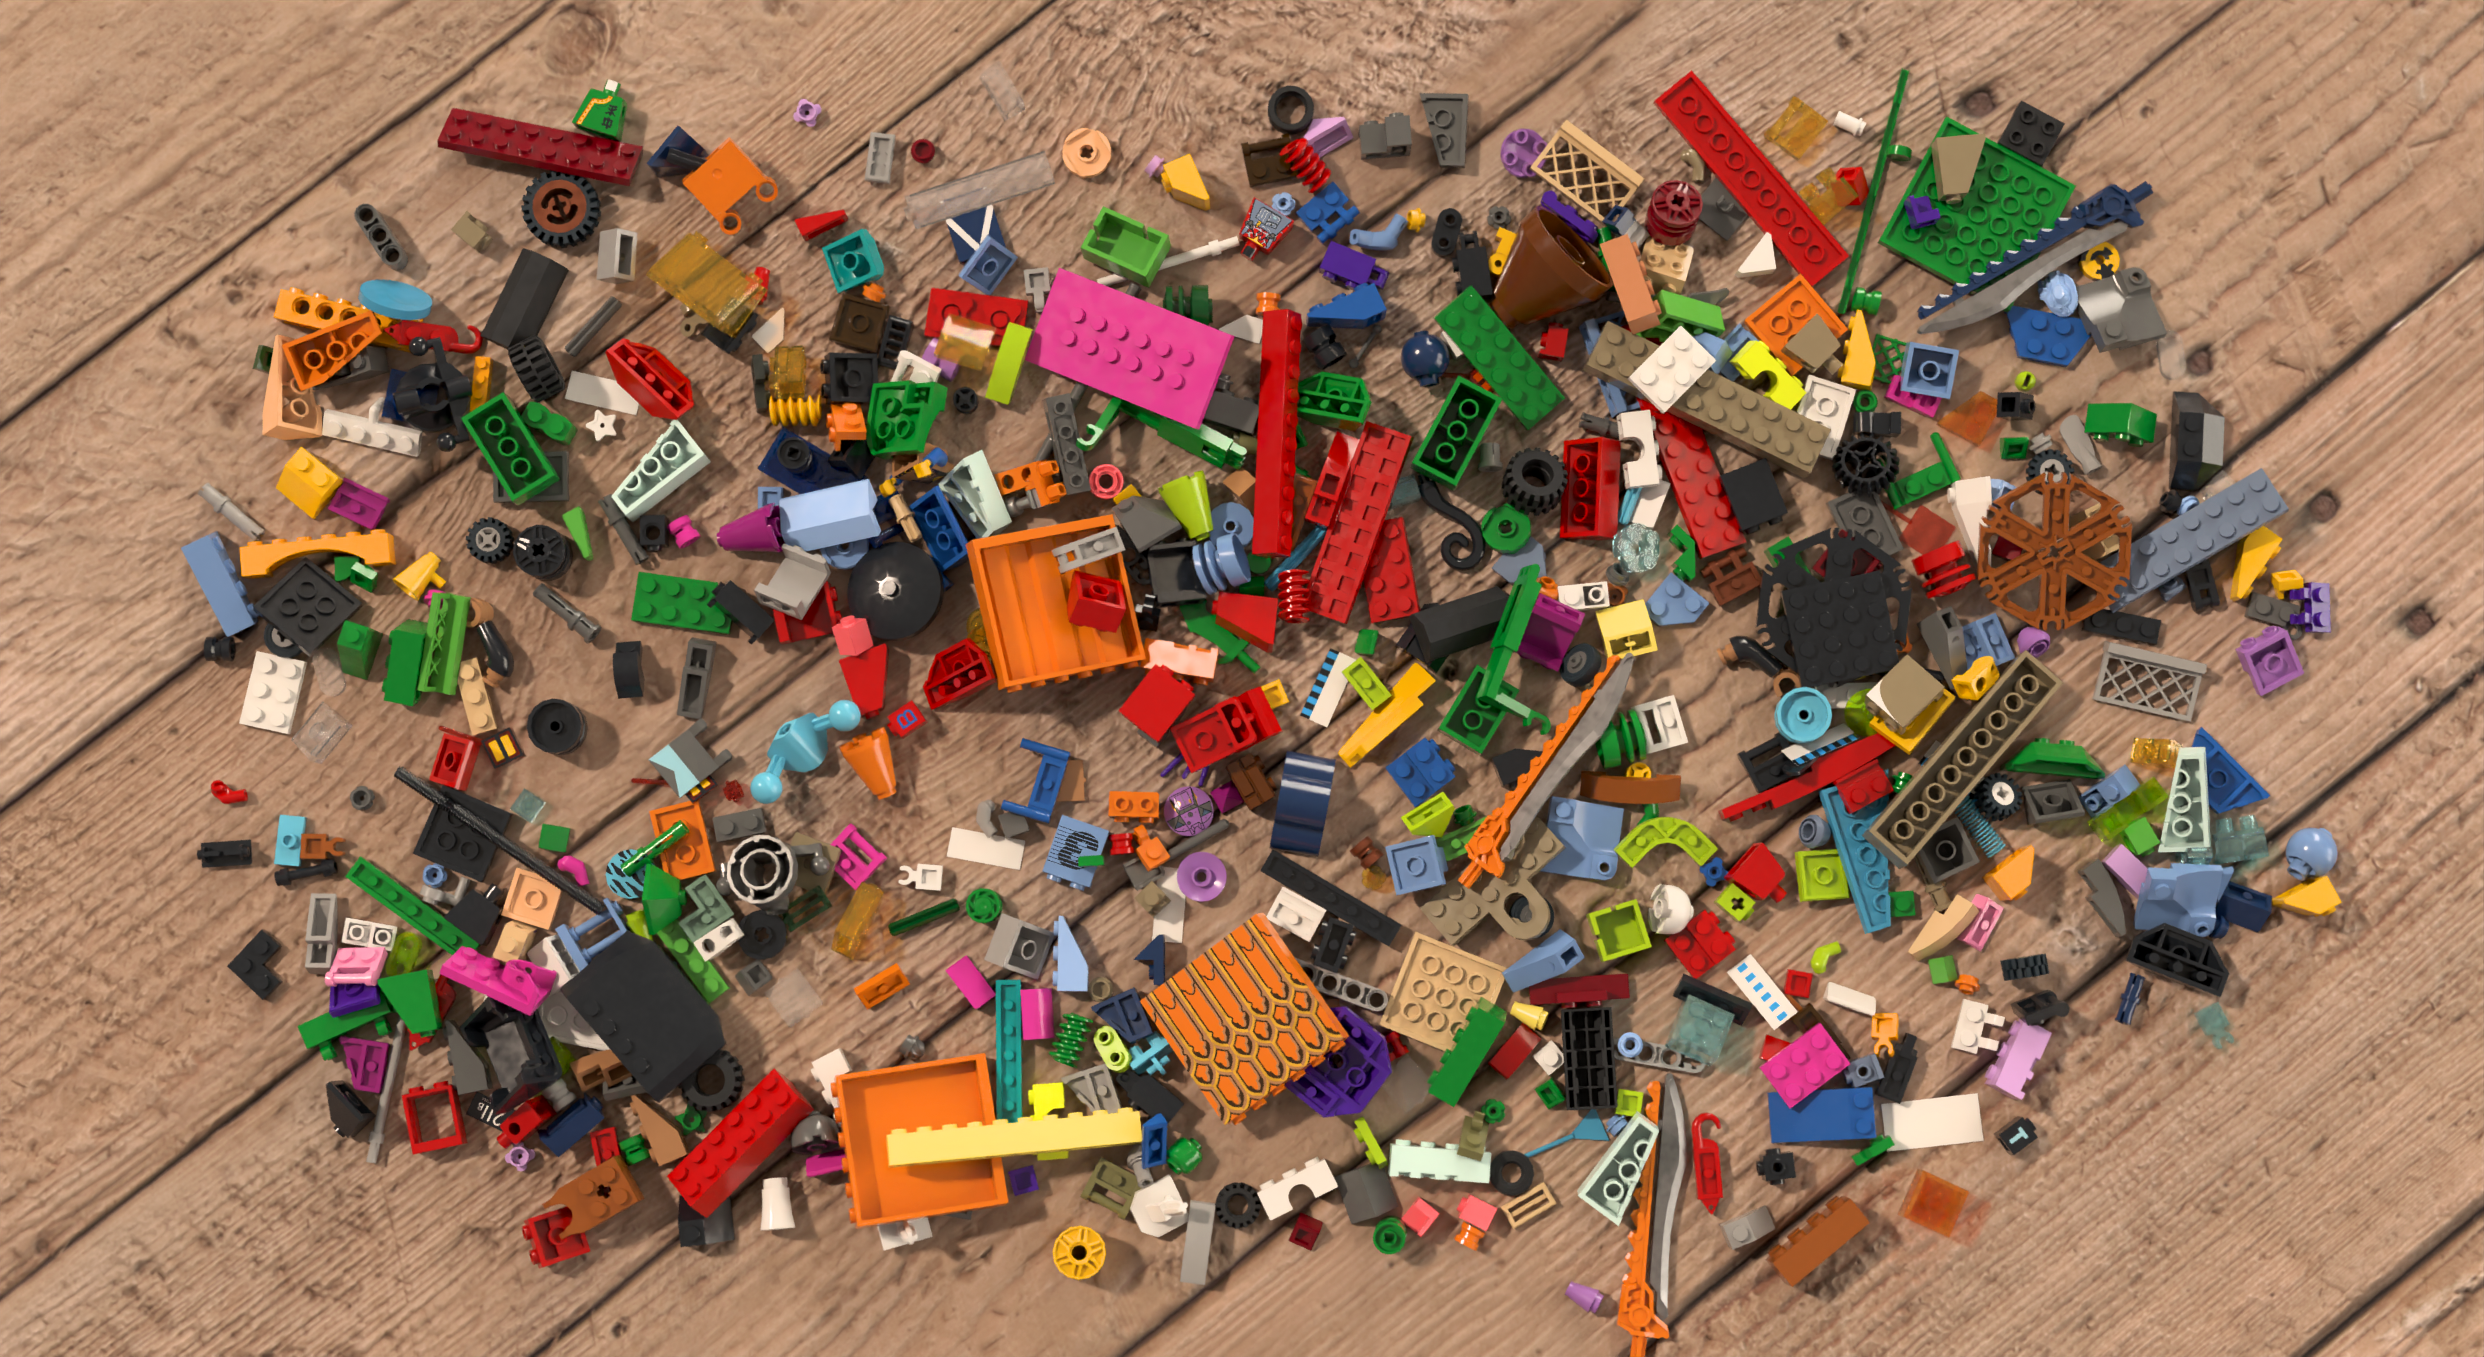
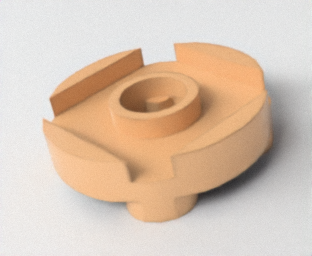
M1088 128L1075 130L1065 140L1062 154L1063 161L1067 169L1081 179L1098 176L1106 170L1111 162L1109 141L1104 134L1097 130H1089ZM1085 147L1087 150L1092 149L1094 151L1089 159L1080 156L1083 154L1082 149Z

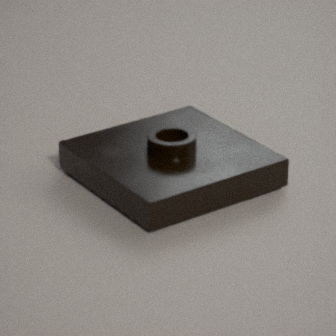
M842 293L829 340L877 354L891 307L886 304Z

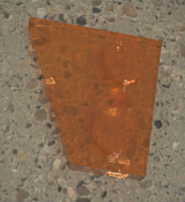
M1980 391L1940 419L1936 425L1979 447L1997 414V399Z

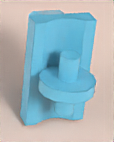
M1154 1031V1035L1146 1038L1151 1048L1145 1053L1138 1045L1129 1050L1132 1056V1062L1129 1064L1138 1075H1141L1146 1070L1150 1076L1158 1070L1162 1075L1167 1073L1163 1066L1170 1062L1167 1055L1173 1052V1049L1157 1031Z

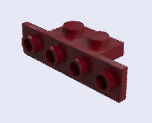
M1628 974L1550 978L1529 986L1530 1005L1561 1003L1562 1008L1577 1007V1002H1587V1006L1602 1005L1601 1000L1630 998Z

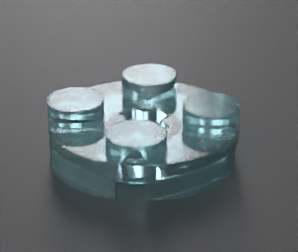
M1634 523L1624 526L1622 530L1616 533L1613 539L1612 549L1614 557H1618L1621 563L1619 564L1620 567L1629 573H1641L1653 569L1659 557L1660 537L1657 532L1652 531L1644 524ZM1634 544H1638L1640 548L1637 554L1636 550L1633 549Z

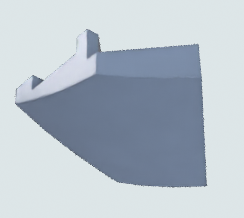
M1530 536L1526 545L1519 549L1517 553H1504L1493 565L1492 570L1511 585H1514V582L1517 580L1520 569L1532 564H1538L1540 567L1537 578L1547 576L1544 548Z

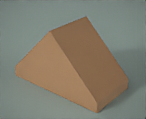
M1242 467L1241 469H1236L1223 481V484L1254 517L1255 478Z

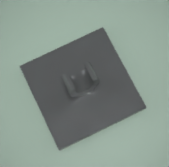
M1715 178L1701 195L1703 206L1699 220L1724 240L1728 241L1748 214L1720 181Z

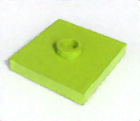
M1837 849L1794 852L1800 902L1850 898L1848 881Z

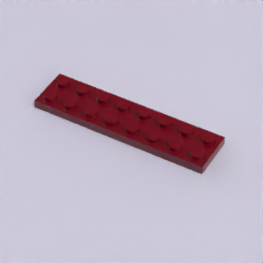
M452 108L437 140L439 148L629 187L643 155V146Z

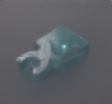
M2214 1002L2194 1012L2204 1034H2213L2212 1043L2216 1049L2222 1048L2220 1038L2223 1036L2228 1043H2234L2233 1036L2224 1030V1027L2230 1024L2219 1002Z

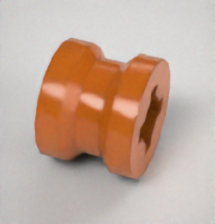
M1270 292L1257 293L1256 300L1259 302V305L1256 308V315L1263 316V311L1280 310L1278 302H1280L1281 295Z
M1463 1221L1461 1224L1462 1230L1460 1234L1455 1236L1454 1240L1476 1251L1478 1248L1477 1243L1479 1239L1484 1237L1485 1233Z

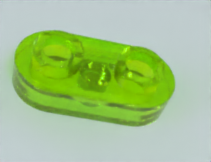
M403 932L396 938L386 964V973L389 977L413 971L422 948L421 938L416 933ZM408 940L413 941V947L411 949H408L406 947V942ZM400 963L404 965V971L401 973L397 971V965Z

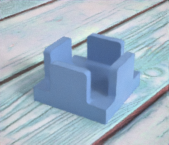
M1435 835L1385 847L1396 895L1417 892L1446 884L1444 872L1448 871L1443 847H1437Z

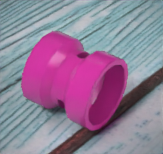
M688 515L674 520L667 526L670 534L676 537V544L679 549L693 544L701 537L698 531L691 526L692 521Z

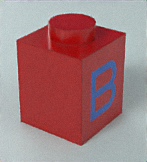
M912 700L887 716L890 720V723L887 724L888 728L895 737L900 735L902 739L928 723Z

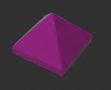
M1232 780L1210 792L1222 814L1244 802Z

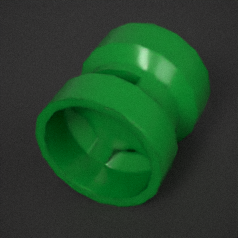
M1856 287L1851 311L1857 312V310L1864 308V311H1867L1869 315L1876 316L1882 292L1874 290L1867 293L1865 288Z
M641 1133L618 1143L621 1150L626 1153L627 1157L625 1160L628 1166L651 1157L649 1149L644 1146L645 1139ZM641 1148V1150H639V1151H637V1152H634V1153H632V1154L629 1153V1152H632V1151H634V1150H636V1149Z

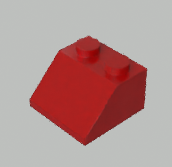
M1074 570L1067 603L1069 622L1077 626L1095 628L1101 632L1116 633L1126 611L1121 581Z

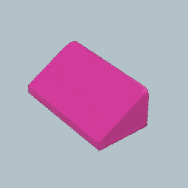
M967 955L946 969L948 975L975 1010L996 996V993Z
M844 1149L808 1157L806 1159L807 1177L843 1170L841 1158H845Z

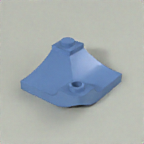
M1550 797L1546 826L1566 848L1542 868L1540 872L1594 880H1608L1612 878L1616 873L1618 855L1613 849L1620 841L1624 808L1568 798ZM1602 863L1608 865L1609 869L1607 872L1600 870Z
M2171 863L2170 868L2148 867L2145 883H2141L2133 922L2134 928L2150 930L2162 923H2166L2202 938L2210 935L2214 930L2216 922L2215 907L2223 875L2222 866Z

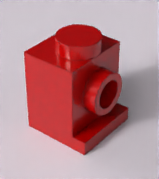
M1549 323L1547 332H1542L1540 346L1544 347V349H1540L1538 358L1562 362L1569 329L1563 328V325L1560 323Z

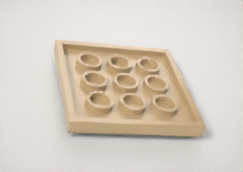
M1415 932L1379 1025L1443 1051L1446 1049L1450 1050L1454 1044L1452 1039L1459 1027L1463 1029L1467 1022L1465 1020L1466 1015L1472 1006H1476L1480 997L1495 1004L1505 979L1502 972L1508 968Z

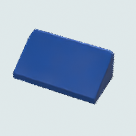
M1161 1113L1155 1115L1142 1125L1143 1169L1166 1164L1167 1121Z

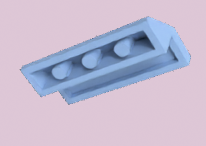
M861 480L780 499L781 535L785 544L792 547L794 545L799 546L807 552L879 536L881 529L872 510L878 499L870 480Z

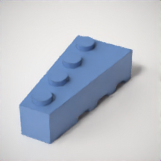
M217 531L181 547L227 637L259 622L257 619L259 615L253 611L254 604H250L247 590L242 581L239 580L234 564L230 560Z

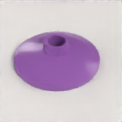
M1196 852L1190 854L1179 865L1177 871L1178 886L1185 896L1194 901L1204 902L1216 898L1226 884V869L1221 860L1211 853ZM1200 872H1204L1207 875L1204 882H1200L1197 879V875Z

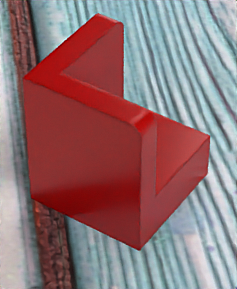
M1863 167L1839 168L1831 181L1839 206L1861 205L1869 193Z

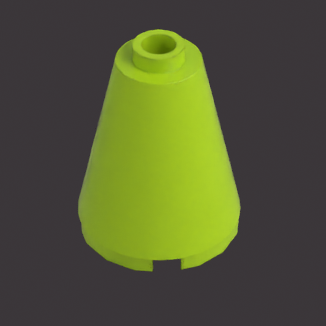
M1203 470L1194 472L1192 477L1186 475L1157 488L1159 494L1190 539L1196 538V541L1199 542L1211 537L1209 532L1214 529Z

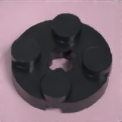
M757 910L746 915L738 925L744 934L738 940L743 952L751 958L759 960L773 958L786 945L788 938L787 926L779 915H767L766 911ZM764 927L767 929L766 933L769 934V937L760 942L758 941L759 936L756 935V931H761Z

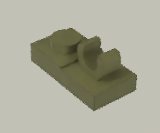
M1475 1111L1473 1118L1465 1115L1457 1150L1458 1155L1477 1161L1482 1160L1489 1123L1483 1121L1485 1113Z

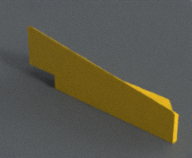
M1414 663L1390 691L1392 696L1375 708L1338 752L1339 756L1350 768L1354 766L1424 705L1418 697L1430 688L1436 680L1418 663Z

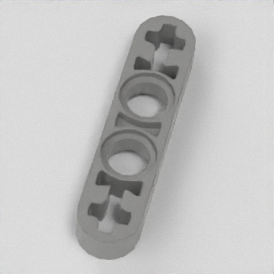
M1619 1038L1613 1039L1614 1045L1618 1044ZM1628 1040L1625 1046L1627 1048H1632L1631 1043L1634 1042L1632 1040ZM1642 1041L1643 1046H1648L1652 1051V1055L1648 1060H1642L1638 1055L1634 1059L1625 1057L1622 1054L1618 1056L1617 1051L1614 1050V1057L1617 1060L1690 1073L1701 1072L1706 1065L1705 1056L1699 1051ZM1667 1050H1672L1676 1054V1061L1671 1065L1663 1061V1053ZM1681 1052H1685L1684 1058H1693L1694 1054L1697 1055V1060H1701L1700 1065H1696L1695 1069H1692L1690 1063L1682 1062L1683 1067H1679Z

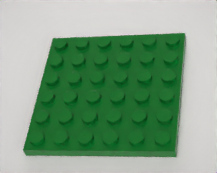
M1946 116L1932 143L1938 137L1979 133ZM1986 138L1968 194L1959 203L1947 204L1946 201L1938 202L1930 144L1882 233L1878 244L1953 284H1969L1968 278L1972 272L1986 273L1987 268L1985 267L1989 261L2004 262V257L2002 256L2006 250L2021 251L2019 245L2023 239L2038 240L2036 234L2040 228L2053 229V223L2057 217H2060L2076 185ZM1912 195L1915 198L1928 196L1932 210L1938 208L1941 218L1934 225L1912 230L1904 206V201L1907 197ZM2040 253L2034 255L2033 257L2027 259L2026 261L2020 263L2019 265L2015 266L2014 268L2008 270L2007 272L2001 274L2000 276L1996 277L1995 279L1989 281L1988 283L1982 285L1981 287L1977 288L1976 290L1970 293L1973 295L1979 293L1980 291L1986 289L1987 287L1993 285L1999 280L2005 278L2006 276L2012 274L2018 269L2036 260L2039 257ZM2015 300L2003 311L2008 313L2012 305L2014 304Z

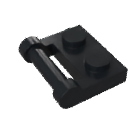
M1779 732L1774 734V738L1747 752L1743 750L1737 754L1757 793L1791 777L1785 774L1782 769L1790 760L1784 753L1756 767L1751 763V760L1778 746L1782 750L1790 747L1787 739L1780 735Z
M2045 990L2011 1003L2013 1013L2027 1026L2040 1025L2045 1019L2054 1015L2065 1017L2070 1011L2068 1004L2064 1001H2059L2056 994L2051 990Z

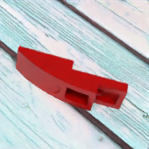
M1336 432L1305 516V521L1328 529L1360 439Z

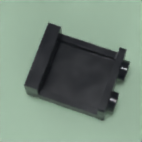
M1766 458L1718 477L1740 532L1745 531L1749 535L1761 530L1760 525L1769 523V526L1784 521L1782 517L1788 511Z
M1190 538L1177 539L1176 543L1166 544V541L1161 540L1145 551L1152 596H1155L1154 608L1202 604L1207 598L1204 588L1202 589L1201 581L1196 573L1192 550L1193 546L1198 545L1197 541H1190Z

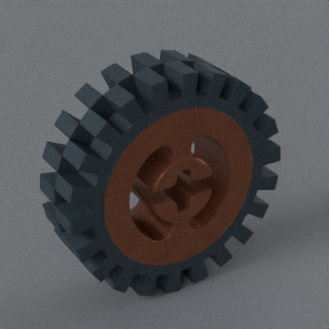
M551 171L549 174L543 172L540 174L541 178L539 179L535 177L532 180L533 185L531 187L527 186V194L523 195L522 198L524 205H521V210L524 213L523 219L529 230L541 242L556 248L557 246L567 248V245L574 247L578 245L577 242L579 241L585 242L587 240L586 236H592L594 233L593 228L595 226L598 227L599 224L598 217H601V211L599 210L601 203L592 185L584 177ZM558 193H569L572 195L570 199L562 195H558V198L565 206L563 210L569 219L573 217L574 211L577 209L575 217L565 224L551 223L550 221L553 218L565 222L564 217L558 211L560 210L558 203L551 197Z

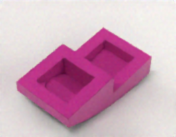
M1894 375L1884 398L1909 410L1933 418L1942 398L1900 391L1901 376Z

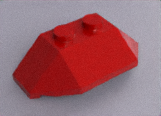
M623 338L606 350V356L617 383L651 416L677 420L693 408L694 400L692 397L691 381L656 348L630 342V340Z
M969 637L936 654L929 670L928 680L925 681L923 689L931 710L968 697L997 681L989 657Z

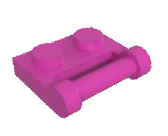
M851 823L830 845L842 849L835 871L851 887L858 890L875 870L886 861L887 857L882 852L876 851L856 831L857 828ZM848 838L872 859L869 865L845 844Z

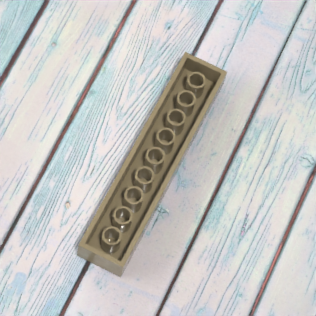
M1607 321L1601 330L1583 371L1652 404L1628 378L1660 346L1636 334L1632 335L1630 331ZM1708 369L1667 410V412L1759 457L1766 458L1768 461L1803 478L1811 473L1831 429Z
M2027 650L2017 655L1995 684L1977 701L1863 833L1862 837L1899 869L1908 865L2060 688L2063 682Z

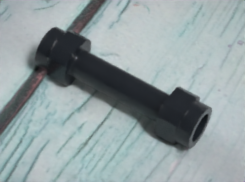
M335 859L321 860L320 865L289 871L288 868L280 869L274 873L277 886L291 885L293 880L323 874L324 877L333 876V874L338 873V867Z

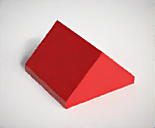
M444 733L429 780L467 791L481 744Z

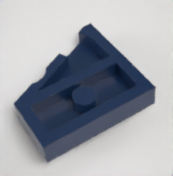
M1135 987L1091 1006L1092 1011L1131 1044L1155 1034Z

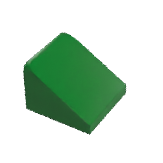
M1361 629L1358 634L1355 653L1372 657L1379 632L1377 630Z
M542 824L538 848L566 853L571 828Z

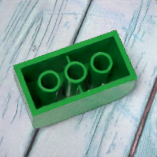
M1458 375L1410 468L1454 491L1494 418L1502 398Z

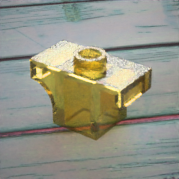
M2134 738L2130 762L2158 768L2175 769L2179 748H2182L2183 745L2171 739Z

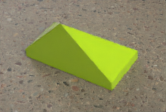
M1441 792L1402 816L1401 819L1412 835H1435V837L1442 838L1455 808L1445 793Z

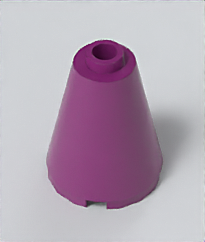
M770 503L720 527L717 533L718 545L723 547L725 551L782 552V545L785 542L781 535L780 507L778 505L774 506L775 503Z

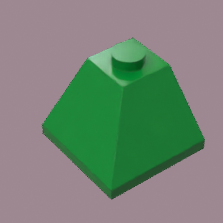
M646 864L642 895L649 935H655L682 915V906L687 904L686 890H682L680 880L652 864Z

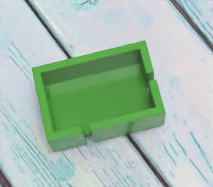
M1103 206L1093 224L1094 230L1090 229L1080 247L1084 259L1149 288L1171 248L1169 235L1151 227H1148L1146 232L1144 224Z

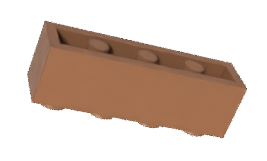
M1628 234L1600 244L1632 335L1661 325L1658 315L1662 314L1657 300L1652 301L1651 295L1655 294L1650 280L1645 282L1643 277L1648 275L1644 262H1638L1636 258L1640 256L1636 241L1631 243Z

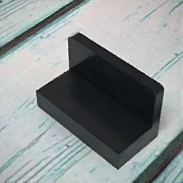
M867 439L841 440L840 451H835L834 449L827 461L832 467H847L856 479H862L876 456L871 454Z

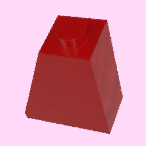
M1219 592L1218 600H1213L1211 614L1216 615L1215 624L1261 650L1272 653L1278 598Z
M886 643L868 649L857 656H848L839 660L852 700L859 707L861 718L865 717L866 720L879 716V711L884 710L889 661V648Z

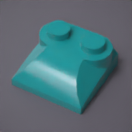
M860 229L822 248L838 294L866 282L877 281L884 273V265L876 242L867 229Z

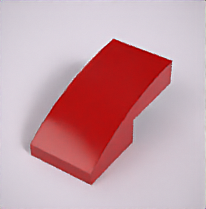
M1522 1023L1496 1052L1488 1064L1507 1080L1540 1042L1541 1038Z

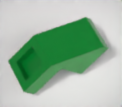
M1676 525L1667 534L1670 537L1669 542L1676 549L1680 550L1682 548L1685 552L1671 566L1674 568L1673 573L1680 580L1684 581L1686 579L1690 582L1695 577V541L1682 528Z

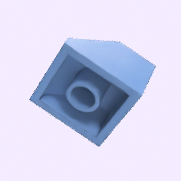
M1907 342L1902 362L1900 391L1950 399L1959 350Z

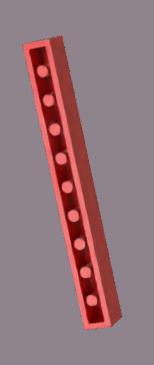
M1290 309L1263 311L1252 554L1263 558L1290 557L1292 547L1291 534L1294 520L1292 512L1295 496L1294 475L1296 472L1295 450L1297 448L1296 426L1298 424L1297 402L1299 400L1298 379L1300 376L1299 357L1301 352L1300 335L1302 319L1300 313Z

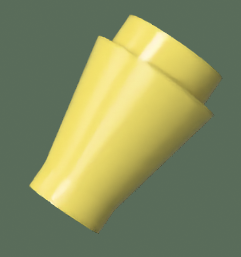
M1515 1001L1510 1015L1516 1017L1534 1031L1536 1029L1542 1031L1549 1012L1545 1011L1544 1007Z

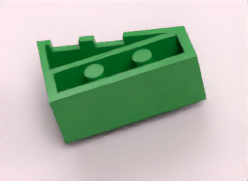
M408 619L390 632L388 643L391 645V652L388 654L385 662L388 674L382 684V692L385 693L384 701L414 706L420 701L422 691L417 689L428 623Z

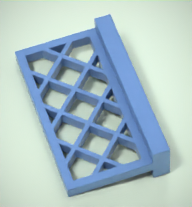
M1624 310L1598 319L1587 320L1579 326L1589 356L1601 333L1599 324L1609 321L1621 327L1620 323L1625 316ZM1597 378L1612 418H1615L1620 413L1640 408L1638 401L1636 404L1627 405L1624 397L1626 391H1622V389Z

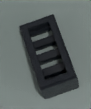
M889 315L877 359L878 365L896 370L899 361H892L884 357L885 354L898 357L900 352L888 349L887 347L889 344L899 347L900 351H907L914 328L912 321ZM894 325L906 328L905 332L893 329ZM891 335L901 337L903 341H896L890 339Z

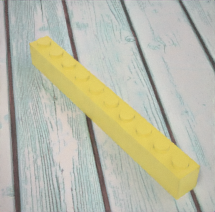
M1133 1108L1118 1109V1113L1108 1114V1110L1093 1111V1116H1083V1112L1069 1113L1068 1118L1058 1119V1115L1043 1116V1120L1033 1121V1117L1018 1118V1123H1008L1007 1119L994 1120L992 1121L993 1125L983 1126L982 1122L967 1123V1127L957 1128V1124L942 1125V1130H932L931 1126L918 1127L917 1132L907 1133L906 1129L891 1130V1134L886 1136L888 1168L1135 1145L1142 1142L1140 1112H1133Z

